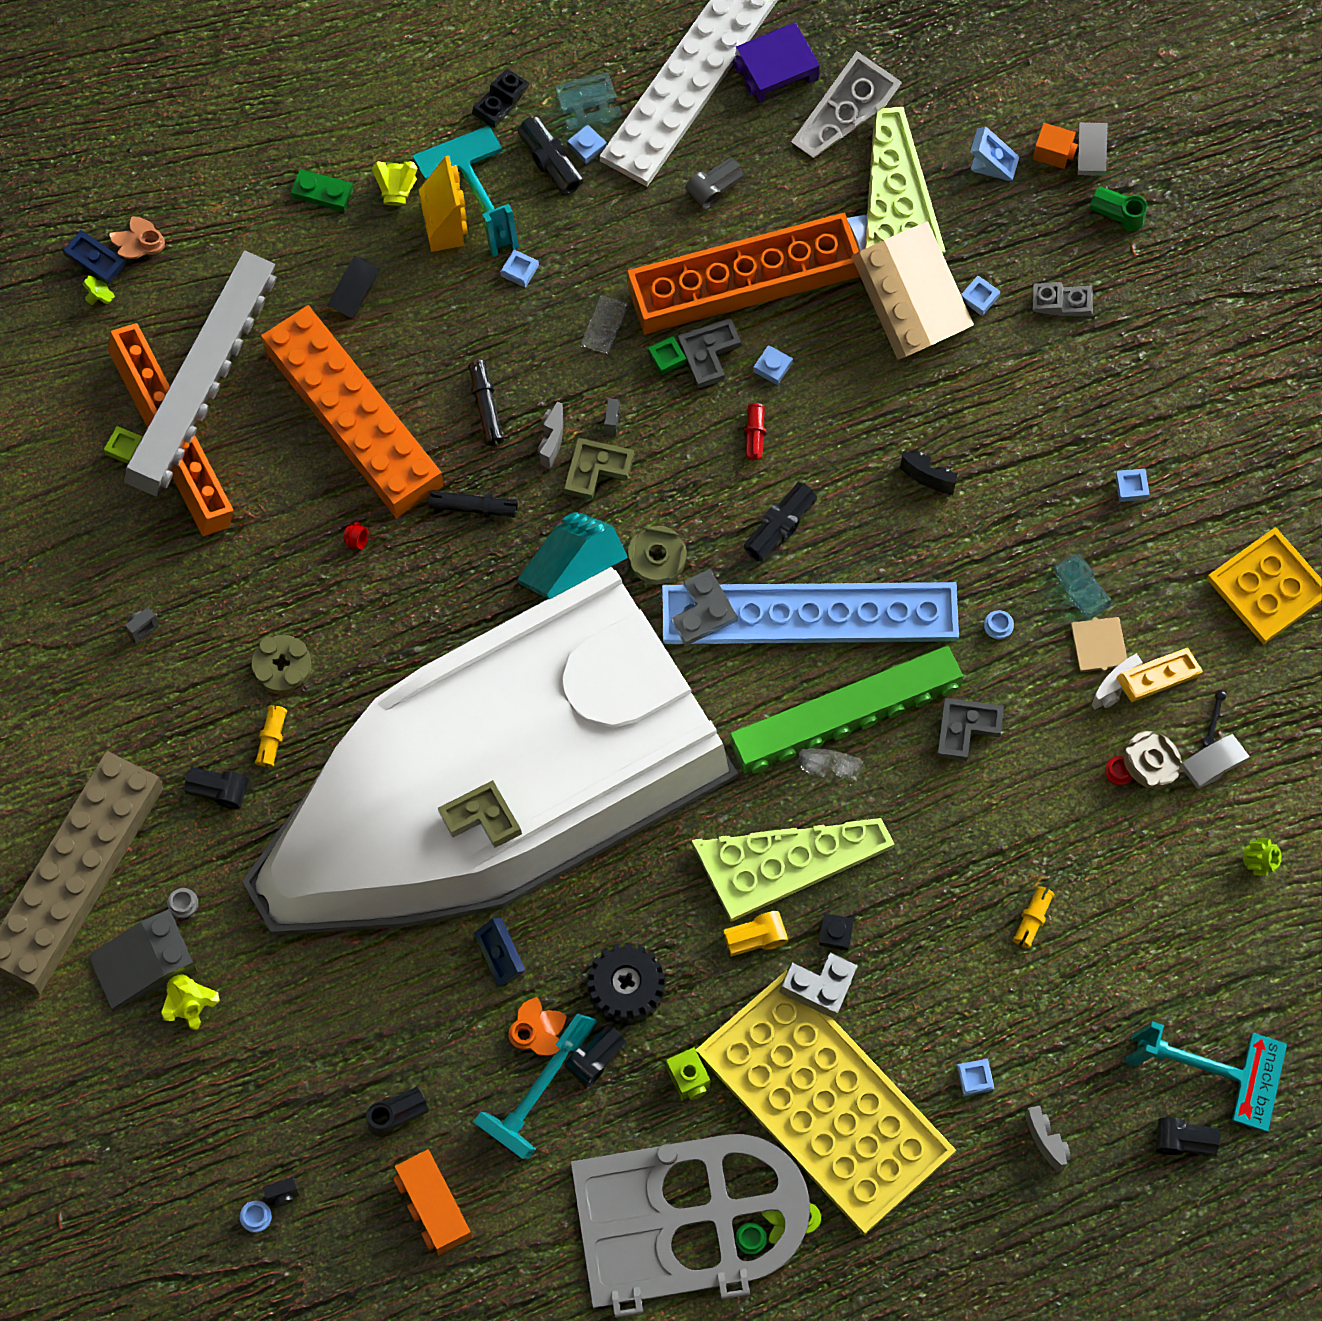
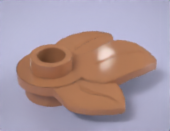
M131 217L130 230L109 234L113 245L119 248L118 256L126 259L139 258L145 254H158L165 247V240L161 233L154 228L153 223L140 217Z

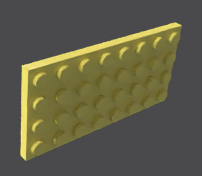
M786 970L702 1043L696 1051L704 1063L865 1236L956 1153V1149L833 1018L779 993L787 974Z

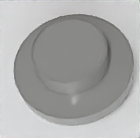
M179 888L170 894L167 902L168 909L177 918H188L196 912L198 898L192 890Z

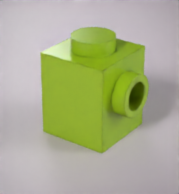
M695 1047L666 1060V1069L681 1100L688 1097L690 1100H695L707 1093L706 1089L710 1088V1078Z

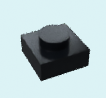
M824 913L819 946L849 951L854 918Z
M293 1177L263 1187L268 1204H275L276 1207L290 1204L294 1201V1197L299 1196Z

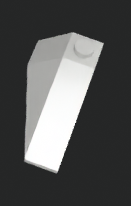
M856 51L791 142L811 157H817L885 107L902 82Z

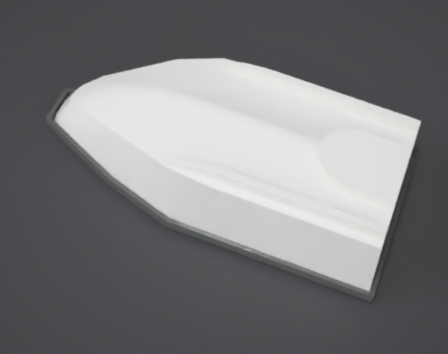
M610 567L430 662L376 697L335 747L312 786L242 880V883L271 935L410 927L499 909L738 778V772L726 755L724 745L717 735L716 728L711 720L707 719L691 693L689 685L641 609H638L622 584L619 574ZM493 780L522 831V835L496 848L493 847L481 824L452 837L439 814L438 807Z

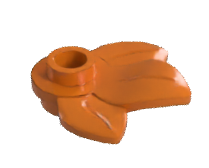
M537 997L524 1002L518 1010V1020L509 1029L510 1043L519 1050L531 1049L539 1056L555 1055L560 1050L555 1045L559 1040L556 1036L565 1025L566 1014L559 1011H542L541 1003ZM521 1031H527L530 1037L526 1040H521L518 1035Z

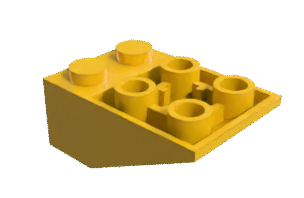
M449 155L442 159L419 189L420 203L431 252L464 246L463 235L468 234L463 191L460 190L459 172L457 165L451 166Z

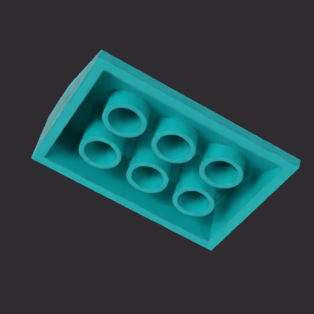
M578 512L565 516L562 519L563 523L554 528L518 578L519 584L550 600L627 559L628 556L612 525L583 513L578 514Z

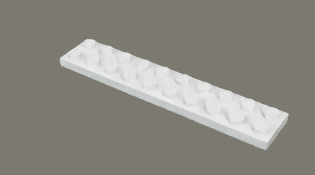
M710 0L600 155V161L648 187L732 67L733 59L736 58V46L751 40L778 0Z

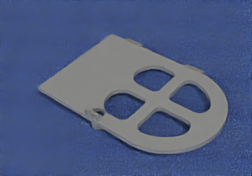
M744 1134L721 1135L571 1161L593 1308L613 1305L615 1318L644 1313L642 1300L720 1287L722 1299L750 1295L748 1282L766 1277L786 1264L796 1253L806 1234L810 1216V1202L804 1178L796 1164L784 1151L758 1137ZM729 1154H743L766 1163L775 1171L778 1177L776 1190L765 1195L741 1199L729 1198L722 1167L724 1157ZM693 1160L702 1161L707 1167L711 1191L710 1202L706 1205L690 1208H674L663 1196L662 1187L666 1174L678 1163ZM771 1210L779 1211L784 1216L786 1223L784 1233L771 1250L755 1260L742 1261L739 1259L732 1227L734 1218ZM707 1221L713 1222L717 1228L721 1252L720 1263L713 1268L691 1270L684 1267L672 1252L671 1242L675 1232L682 1226ZM742 1283V1290L727 1292V1285ZM635 1302L636 1308L620 1309V1304Z

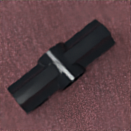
M538 117L525 119L517 128L518 134L531 150L533 160L542 173L547 172L562 195H569L575 192L583 183V178L569 161L567 151L558 138L553 139Z
M797 482L779 504L775 503L766 512L761 525L744 544V549L750 557L763 563L782 540L786 541L792 536L800 523V519L817 501V495L809 486Z

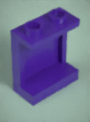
M796 22L736 46V58L733 59L734 67L738 74H743L750 96L754 95L758 103L764 102L766 93L804 77L809 84L819 80L820 64Z

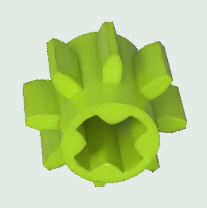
M1257 838L1256 842H1250V845L1244 849L1243 861L1248 870H1254V875L1268 876V872H1275V869L1280 866L1281 851L1277 844H1271V839Z

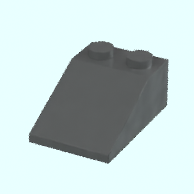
M170 909L139 922L88 955L112 1011L166 987L168 981L176 975L184 974L189 977L198 973Z

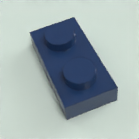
M82 230L63 249L66 257L107 285L126 266L125 260Z
M501 917L492 918L474 933L498 987L507 986L526 971Z

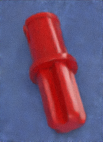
M752 403L747 407V427L744 428V435L746 436L745 456L750 461L760 460L763 454V437L766 435V429L764 428L765 406L759 403Z

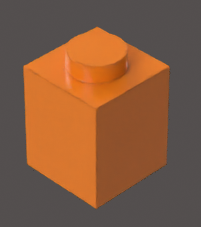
M1043 123L1035 146L1033 160L1065 169L1068 159L1073 160L1076 154L1078 144L1073 143L1076 132Z

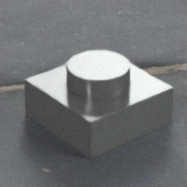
M147 607L142 612L134 613L129 618L125 627L129 637L137 644L159 627L156 615Z

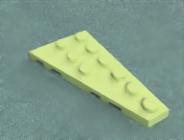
M882 108L874 114L865 248L928 221L940 250L944 254V244L904 108Z
M881 818L845 822L842 825L833 826L817 825L807 829L797 830V828L756 832L746 836H721L719 839L711 840L695 839L691 842L731 922L894 848L895 845Z

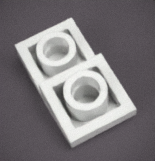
M1137 653L1119 664L1105 678L1092 703L1094 710L1101 706L1108 708L1120 700L1123 688L1116 677L1121 672L1142 665L1143 662Z

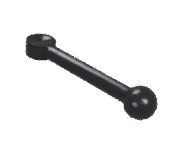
M1218 690L1215 693L1216 704L1208 735L1204 737L1202 743L1205 748L1215 743L1213 736L1222 701L1226 699V693L1223 690Z

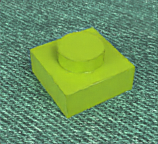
M116 426L104 448L105 455L129 464L143 436Z

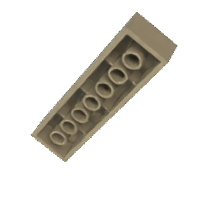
M106 751L0 926V975L41 995L164 788L159 776Z

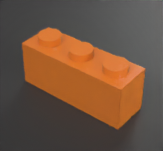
M429 1149L395 1166L397 1176L393 1177V1180L401 1195L405 1192L407 1193L411 1201L407 1208L414 1222L421 1220L426 1230L421 1233V1236L429 1250L435 1248L439 1256L472 1239L471 1231Z

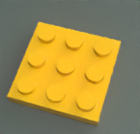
M1276 527L1207 577L1208 582L1263 645L1322 603V579Z

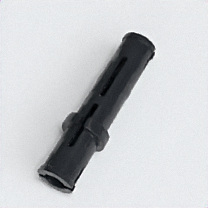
M477 360L478 368L475 367L474 361L468 365L473 383L471 391L477 400L486 445L494 446V438L497 439L498 444L504 441L492 394L495 390L493 384L489 381L486 361Z
M430 491L429 509L483 514V517L498 515L516 518L517 516L515 511L518 510V499L494 498L492 494L476 496Z

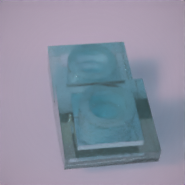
M1079 553L1054 566V571L1063 587L1086 619L1111 606V598L1095 580V572Z

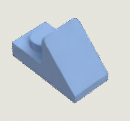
M987 127L977 128L970 151L975 156L971 170L1006 181L1013 180L1019 156Z

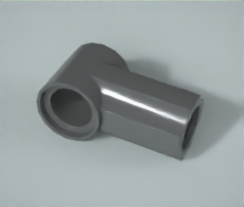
M728 158L706 174L704 172L695 174L687 182L685 189L700 207L706 210L715 205L725 191L742 181L744 174L740 165L734 159Z

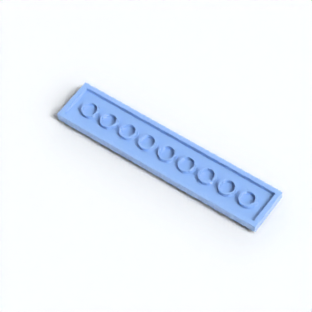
M956 582L722 584L720 586L737 614L738 621L691 644L958 641ZM662 585L663 644H684L672 624V617L695 607V604L684 585Z

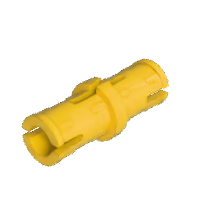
M274 705L268 706L264 729L259 733L261 742L255 764L266 768V764H268V768L274 767L278 744L282 743L283 740L281 732L285 715L287 714V710L280 706H276V709H274Z
M1036 887L1028 909L1023 910L1021 915L1023 920L1012 939L1015 944L1019 945L1024 935H1026L1021 946L1023 948H1031L1039 926L1044 925L1046 920L1044 915L1052 898H1054L1055 894L1048 890L1043 900L1041 899L1046 889L1045 887Z

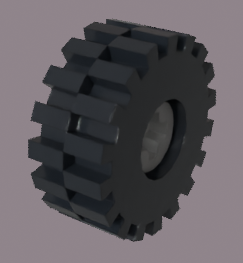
M618 943L614 944L613 949L610 951L607 948L601 951V957L598 958L596 956L593 960V966L589 969L588 973L589 998L593 1002L594 1009L597 1012H602L604 1019L608 1020L610 1017L614 1019L615 1024L619 1025L621 1021H627V1025H634V1020L637 1019L641 1023L646 1020L648 1014L652 1016L656 1012L657 1005L660 1006L663 1000L665 976L662 972V965L660 961L657 962L655 960V954L651 951L649 953L645 952V947L638 945V948H633L632 943H626V947H620ZM627 976L632 977V984L634 986H627L625 990L621 989L619 979H626Z

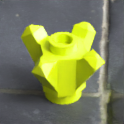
M378 161L373 165L372 171L382 191L383 204L390 206L406 205L408 194L417 180L415 174L418 168L414 162H404V164L391 163L386 166V163Z
M176 975L167 983V997L161 1013L164 1021H175L176 1017L185 1018L189 1028L197 1030L201 1025L198 1015L206 1005L214 1007L220 1002L218 992L195 983L187 975Z

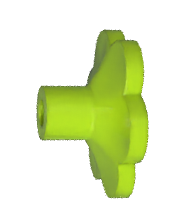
M88 276L83 281V286L89 292L85 297L89 304L94 305L97 300L109 304L114 299L113 292L109 290L107 284L103 281L97 280L93 276Z

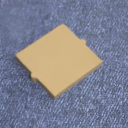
M1093 617L1089 621L1071 623L1080 672L1095 670L1106 672L1107 669L1116 668L1127 659L1119 617L1105 619Z

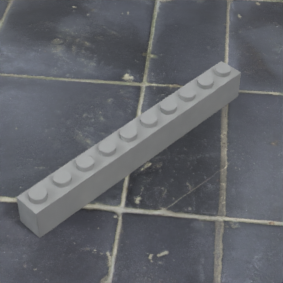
M244 250L126 468L124 483L156 497L161 487H168L173 476V472L170 471L173 465L179 466L185 450L182 449L185 442L190 444L196 433L197 427H194L196 421H203L209 405H206L208 399H214L219 390L220 383H218L220 376L224 378L227 376L232 364L229 359L232 355H238L243 344V340H241L243 333L248 335L255 319L252 316L254 312H261L266 300L263 297L265 292H271L275 285L277 277L273 273L276 264Z

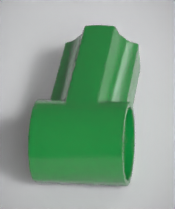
M1099 186L1093 196L1090 210L1119 221L1126 230L1137 231L1145 223L1147 202L1140 196L1132 195L1127 197ZM1128 212H1137L1138 215H1132Z

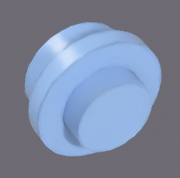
M1001 610L988 614L984 622L986 633L994 639L1007 638L1014 628L1012 617Z
M251 1201L244 1205L240 1212V1222L249 1232H262L271 1223L272 1214L270 1208L264 1202Z

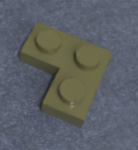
M578 438L564 487V494L593 500L599 474L628 481L634 459V450Z
M493 780L438 807L439 814L452 837L481 824L493 847L496 848L522 835L519 824Z

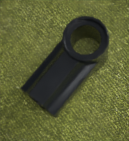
M191 767L185 780L184 791L185 794L215 800L218 805L229 809H240L249 779L236 772L225 771L223 774Z
M607 1025L588 1045L578 1048L568 1058L564 1066L587 1088L602 1075L605 1066L627 1045V1042L614 1027Z
M415 1087L385 1102L372 1104L368 1108L366 1115L368 1130L371 1134L377 1137L388 1136L392 1133L393 1129L428 1113V1106L419 1088ZM377 1114H385L389 1117L388 1122L383 1125L375 1124L372 1119Z
M1163 1117L1158 1119L1156 1151L1158 1153L1166 1155L1192 1153L1216 1157L1220 1142L1219 1128L1190 1125L1178 1118Z

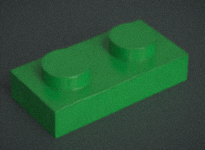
M299 169L291 190V197L345 212L354 188L353 183Z

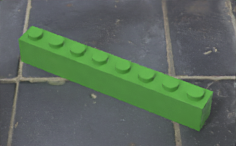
M945 646L734 731L730 734V745L744 774L751 771L759 773L767 769L769 764L773 762L791 760L800 751L805 749L807 751L816 750L827 740L832 738L835 740L843 739L852 730L860 727L862 729L870 728L877 724L879 719L887 716L895 718L904 713L906 708L914 705L922 707L930 703L932 698L941 694L949 696L957 692L959 687H961L963 674L949 646Z

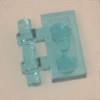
M608 72L555 85V92L562 114L574 112L575 117L565 119L567 130L574 128L582 130L587 125L598 122L606 124L611 122V119L621 117L619 106L608 108L607 103L616 101V94ZM598 106L599 111L584 114L583 109Z

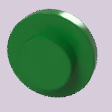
M746 1223L737 1230L735 1242L738 1249L744 1254L755 1255L765 1248L767 1235L760 1225Z

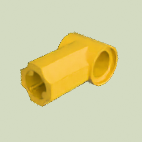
M779 911L761 914L754 918L752 922L723 930L726 946L731 957L759 948L763 950L775 949L789 941Z

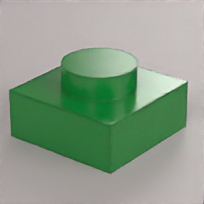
M674 336L648 347V354L661 375L686 364L687 358Z

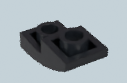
M506 69L491 83L490 91L473 106L472 114L495 128L522 97L529 86V82Z
M354 256L327 306L354 319L380 269Z
M903 451L900 469L931 489L953 495L958 473L952 472L945 467L931 468V457L926 456L922 452Z

